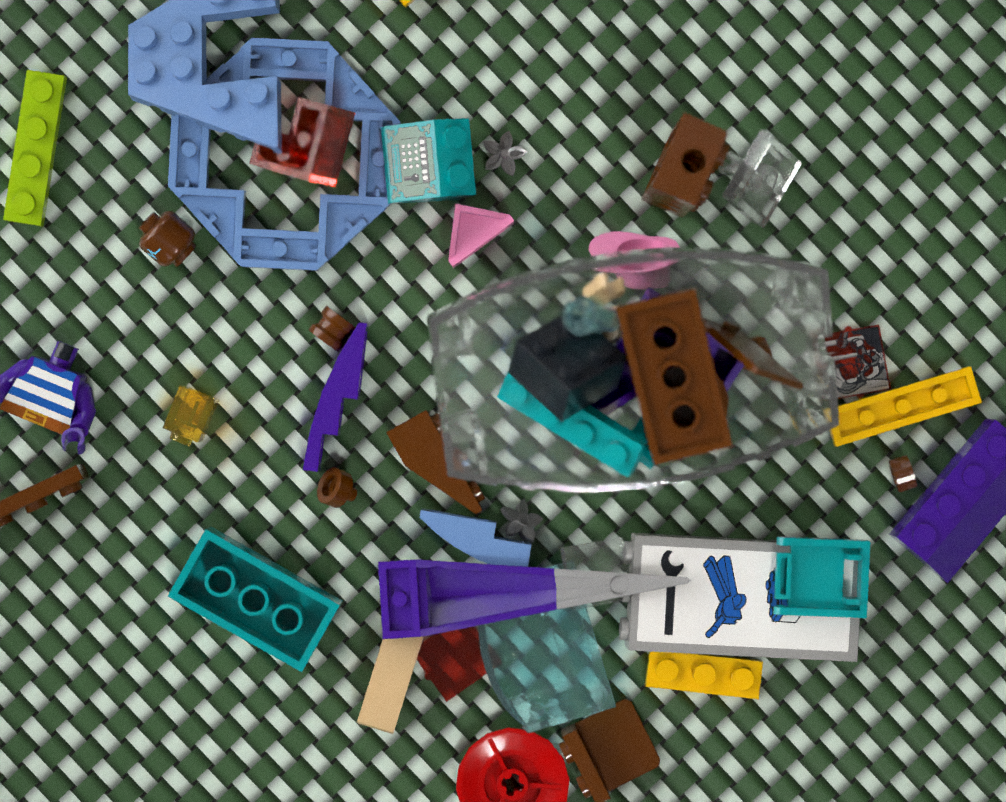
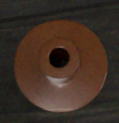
M332 467L322 475L317 488V497L321 503L333 508H339L346 501L352 502L355 500L357 489L353 487V479L350 473Z

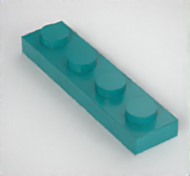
M508 372L497 395V398L627 478L635 472L648 445V440L592 406H588L560 422Z

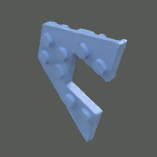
M169 0L128 25V95L135 102L146 106L158 107L165 113L183 116L194 120L198 125L220 133L227 132L239 140H249L273 149L275 153H282L281 82L278 77L272 76L207 84L206 23L280 13V0Z

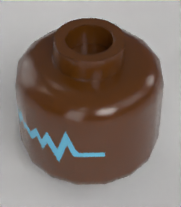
M165 211L160 216L152 212L139 227L143 232L139 240L140 248L163 267L170 266L171 264L178 267L196 247V244L193 242L195 238L194 229L173 211Z

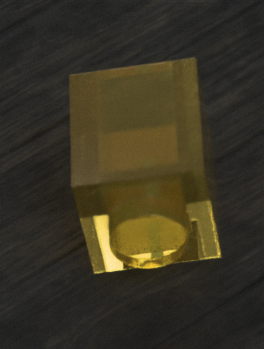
M180 385L163 429L171 431L170 439L187 446H191L192 441L203 442L220 400L185 385Z

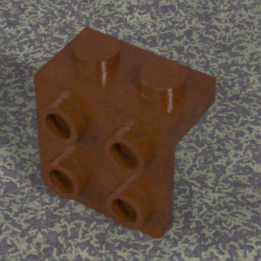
M621 699L561 729L564 741L558 745L568 765L573 762L576 763L581 773L580 776L576 777V781L585 799L592 796L595 802H605L611 799L609 791L657 768L660 764V758L629 699Z

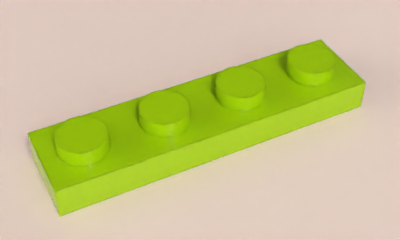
M33 70L26 71L3 216L5 221L44 227L67 77L64 75Z

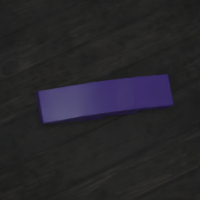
M358 323L340 352L324 386L310 428L303 470L321 471L325 434L340 435L344 399H360L369 326L367 323Z

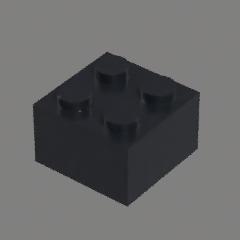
M571 309L516 340L508 373L560 422H563L618 388L627 357L585 318L580 317Z

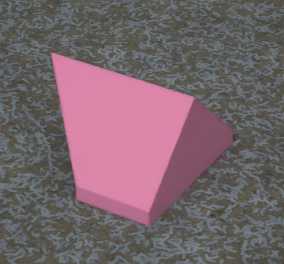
M455 204L448 258L450 265L455 268L513 225V218L509 214Z

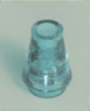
M579 296L570 300L565 305L562 313L564 326L576 336L614 332L620 325L616 309L608 308L585 296Z

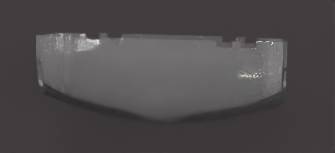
M667 247L617 251L572 259L518 274L474 291L427 315L429 349L441 442L447 475L494 486H497V483L520 486L523 490L535 491V488L558 489L559 492H606L651 488L700 479L734 470V466L754 459L758 461L771 457L770 453L790 445L796 447L839 425L835 361L828 355L825 347V337L833 336L828 270L820 265L771 254L722 248ZM603 272L608 275V283L615 281L619 277L623 278L625 287L624 295L603 305L605 308L640 301L648 287L662 295L695 287L703 318L722 325L724 320L735 323L741 327L740 332L745 333L749 338L765 337L773 354L772 357L803 383V388L797 390L753 374L750 370L742 369L727 391L729 403L726 417L733 447L657 464L651 469L639 461L635 472L628 478L497 398L510 366L516 340L571 310L572 299H580L583 295V288L595 276ZM588 315L587 317H583V318H585L589 323H590L591 320L594 319V318H592V317L589 316V315ZM635 397L609 414L608 417L631 430L642 415L638 398Z

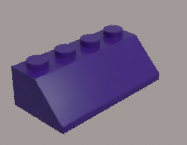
M985 419L889 533L892 538L946 583L952 579L1006 514V428L996 419Z

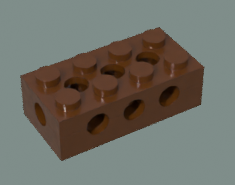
M683 113L671 130L641 200L681 218L690 211L694 213L699 206L701 207L703 203L705 204L711 192L714 181L708 178H710L711 174H714L715 170L717 171L722 166L731 145L724 141L728 132ZM682 165L688 167L691 173L686 171Z
M696 288L617 306L616 311L653 464L657 465L733 447ZM669 326L673 328L677 334V341L670 347L658 345L654 339V332L658 327ZM671 365L682 367L686 372V380L678 386L668 384L663 377V372L667 367ZM679 405H689L694 409L696 417L689 424H680L674 419L673 410Z

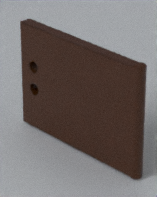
M703 318L706 332L753 374L797 390L803 388L802 382L745 333L740 332L741 327L727 320H724L722 325Z

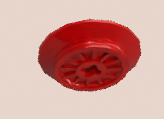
M507 727L486 733L469 747L458 766L456 791L459 802H567L569 776L564 758L548 739L528 729ZM512 774H517L519 782L523 786L515 787L513 792L507 791V784L502 782L503 778L510 779Z

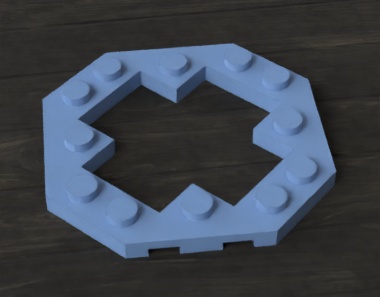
M251 38L240 48V51L207 78V84L277 76L278 79L326 82L325 120L362 121L359 196L320 194L319 232L244 228L246 191L208 188L211 129L198 125L194 120L177 114L176 116L171 115L168 187L241 267L318 271L391 205L388 204L381 127L398 125L401 122L328 41Z

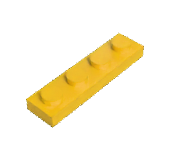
M968 366L823 411L833 445L838 447L982 403L972 368Z

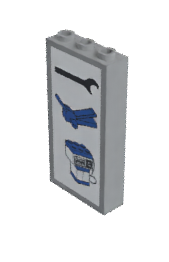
M631 533V541L624 542L623 563L629 564L630 574L676 576L691 579L687 584L621 597V602H627V616L620 617L619 640H625V647L631 651L857 662L860 618L773 614L775 605L788 606V599H774L776 552H790V546L776 545V540ZM844 559L843 596L856 597L858 561Z

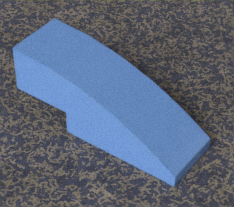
M421 509L420 518L436 534L475 559L493 565L528 567L531 543L494 536L496 521Z

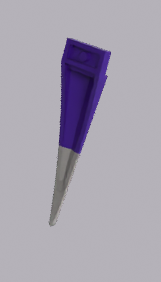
M417 559L378 562L383 639L430 636L689 583L691 579L676 576Z

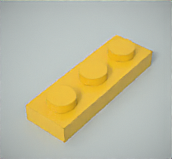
M649 651L645 686L759 700L763 661L710 654Z

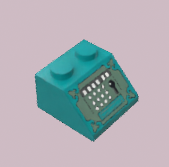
M469 118L436 119L381 127L388 204L460 200L476 195Z

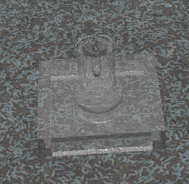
M761 129L745 157L742 158L732 151L728 152L725 159L731 161L732 165L723 162L722 166L719 167V171L723 175L732 177L722 197L750 222L764 228L802 163L773 134Z

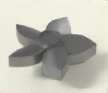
M510 131L502 135L499 143L492 140L483 141L485 149L492 154L486 162L485 170H493L501 165L505 173L511 176L514 175L516 168L514 160L523 157L527 151L519 146L511 147L513 138Z
M525 498L516 505L515 510L510 507H502L500 509L504 517L510 521L505 528L506 536H513L519 533V536L529 543L535 540L534 527L543 518L535 513L528 514Z

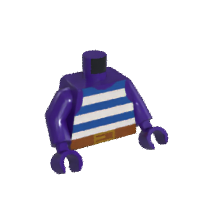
M57 341L50 360L39 356H31L29 359H21L0 374V410L62 434L63 451H66V447L70 442H79L77 447L78 454H83L86 450L85 436L88 435L96 414L91 386L86 383L87 376L71 370L79 349Z

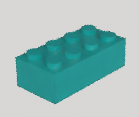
M213 527L205 529L168 594L169 598L300 672L306 667L342 603L341 599Z

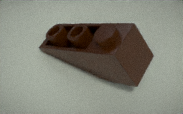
M425 410L386 432L407 468L473 513L477 514L482 511L483 508L479 502L483 501L485 497L475 479L470 482L466 480L461 469L467 465L456 446L451 449L447 446L442 436L447 434L448 431L438 413L431 416L428 410Z

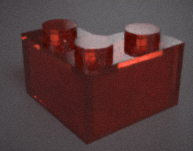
M298 97L289 134L282 132V153H275L273 149L254 143L249 164L308 182L336 187L355 112Z

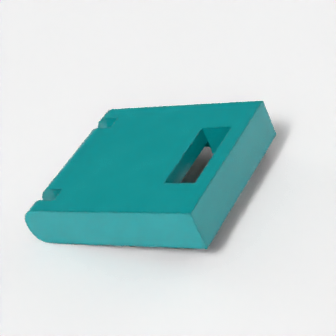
M777 536L776 545L790 546V552H776L774 599H788V606L775 605L773 614L867 618L871 541ZM844 559L858 561L856 597L843 596Z

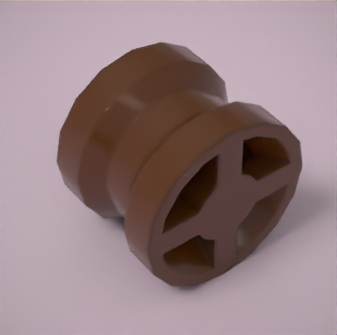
M326 305L322 310L320 321L313 323L308 330L332 349L339 352L343 347V339L346 335L352 334L356 327Z

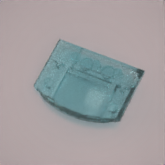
M572 560L546 567L575 570ZM585 604L478 626L481 655L493 690L505 710L523 725L521 728L527 733L616 707Z

